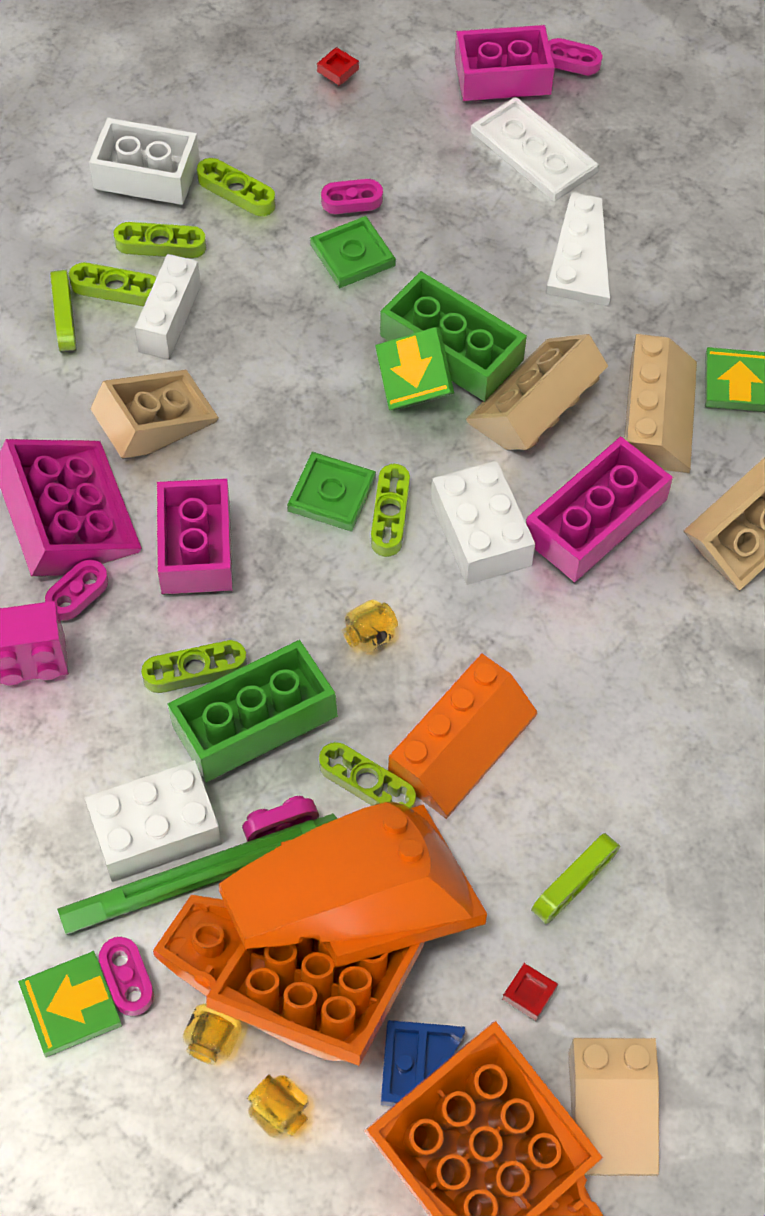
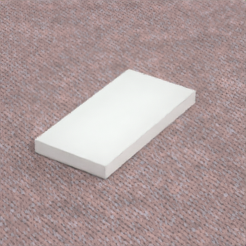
M516 96L471 125V133L553 202L598 173L599 164Z

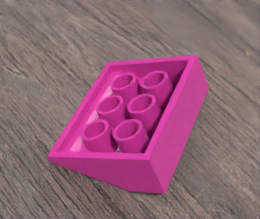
M5 440L0 450V488L31 576H61L68 573L75 565L84 560H96L103 564L137 554L141 551V545L101 441Z

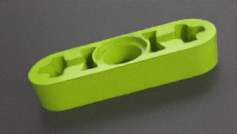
M206 158L198 163V182L203 188L256 216H267L274 211L275 192L268 185L216 158ZM239 183L244 186L241 190L238 191L230 190L228 188L231 184Z
M124 222L114 229L115 246L119 252L124 254L162 257L170 254L183 258H197L206 251L205 233L196 226ZM158 236L168 238V241L163 244L152 242Z
M86 262L78 263L69 270L71 289L76 294L143 307L157 278L151 274ZM114 280L124 283L117 289L107 287V284Z
M67 270L51 271L59 351L76 350Z
M400 464L384 466L378 478L371 530V547L376 554L383 557L397 554L402 547L410 474ZM392 478H398L396 493L390 492V481ZM387 504H394L399 507L400 511L396 515L388 516L381 511V508ZM385 527L391 528L389 543L382 542Z
M227 640L153 656L147 659L142 666L143 682L145 687L154 693H164L213 682L246 666V651L241 643ZM232 654L235 658V663L228 664L225 655ZM210 657H214L216 668L211 669ZM191 660H200L205 664L204 669L196 674L188 673L184 667ZM173 665H178L180 676L175 677ZM161 669L163 679L156 680L154 670Z
M339 742L329 743L320 751L319 768L322 775L371 806L392 802V796L398 797L400 794H404L405 803H399L409 808L415 807L416 792L411 784L345 744ZM338 756H341L344 766L336 764L334 767H331L329 757L335 760ZM347 768L351 770L349 778H347ZM362 773H372L377 777L378 782L372 788H363L358 785L356 779ZM385 783H387V792L383 791Z
M603 833L542 893L534 903L531 911L544 923L548 924L608 865L619 851L620 845L609 835Z

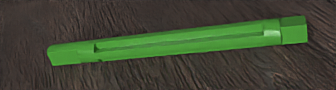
M332 813L315 820L311 819L57 908L65 934L67 935L225 879L249 863L281 846V842L295 839L316 827L338 818Z

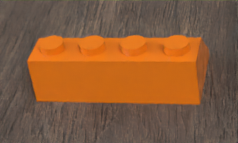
M481 653L389 755L388 771L411 784L416 792V797L447 819L536 717L537 710L512 674Z

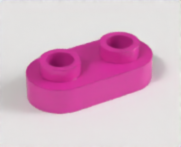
M562 38L549 40L555 68L582 75H593L600 70L603 56L598 48Z
M373 179L332 182L325 185L321 191V205L325 211L332 214L371 211L380 207L383 202V188L379 182Z
M96 560L81 561L47 591L45 602H56L61 621L75 618L105 591L108 586V576L104 565ZM88 580L96 581L91 585L85 584ZM62 603H70L69 606L59 607Z
M294 796L286 800L279 807L270 810L258 809L247 816L242 829L247 842L302 822L318 819L319 813L312 799Z
M114 937L109 939L100 949L99 962L117 1009L125 1015H140L146 1012L152 1005L154 991L136 944L129 938ZM119 956L128 958L127 962L122 966L113 964L114 960ZM133 991L140 992L141 996L137 1001L131 1002L127 1000L129 993Z

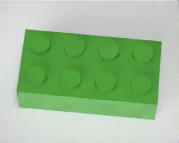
M422 271L381 310L380 336L387 341L434 327L440 328L452 382L484 402L524 361L527 335Z
M300 639L167 703L173 729L191 759L195 760L205 782L338 717L335 691Z

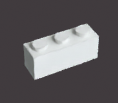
M170 254L166 255L135 325L139 353L170 360L201 287L198 261Z

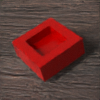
M337 47L317 63V72L339 86L359 70V60Z
M523 963L503 994L502 1000L537 1021L555 993L558 983Z

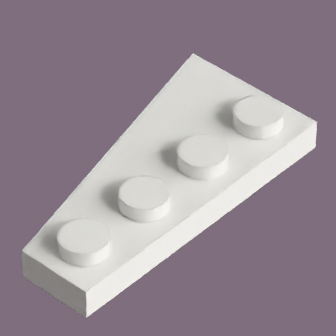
M571 192L546 294L609 306L610 290L602 198Z

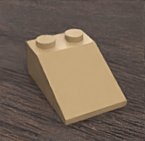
M187 370L105 380L102 382L90 408L122 459L151 454L216 423L219 418Z
M573 1038L568 1051L571 1117L603 1157L584 1175L658 1176L659 1076L656 1038Z

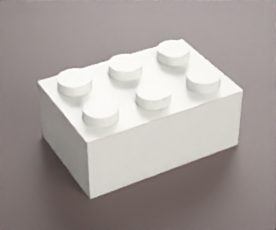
M107 117L89 160L93 189L183 205L200 160L197 133Z
M498 460L432 478L431 504L466 585L532 566L535 542Z
M195 760L84 797L112 882L222 844L219 825Z

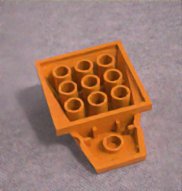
M384 802L362 808L316 827L295 839L281 842V846L249 863L219 883V892L245 949L298 944L306 938H315L325 943L336 968L485 925L487 919V912L424 805L409 808L397 802Z
M190 895L153 949L154 957L174 974L206 996L207 1008L246 1022L293 1048L325 1060H345L360 1066L423 949L424 942L336 968L325 943L315 938H306L300 943L292 945L245 949L223 899Z
M496 1021L489 1024L364 1130L429 1216H603L597 1204L590 1199L585 1188L587 1180L584 1175L603 1158Z

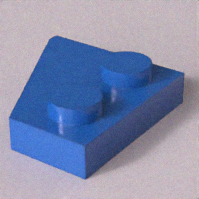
M387 1020L381 1105L394 1106L452 1057L464 1038L465 1027Z

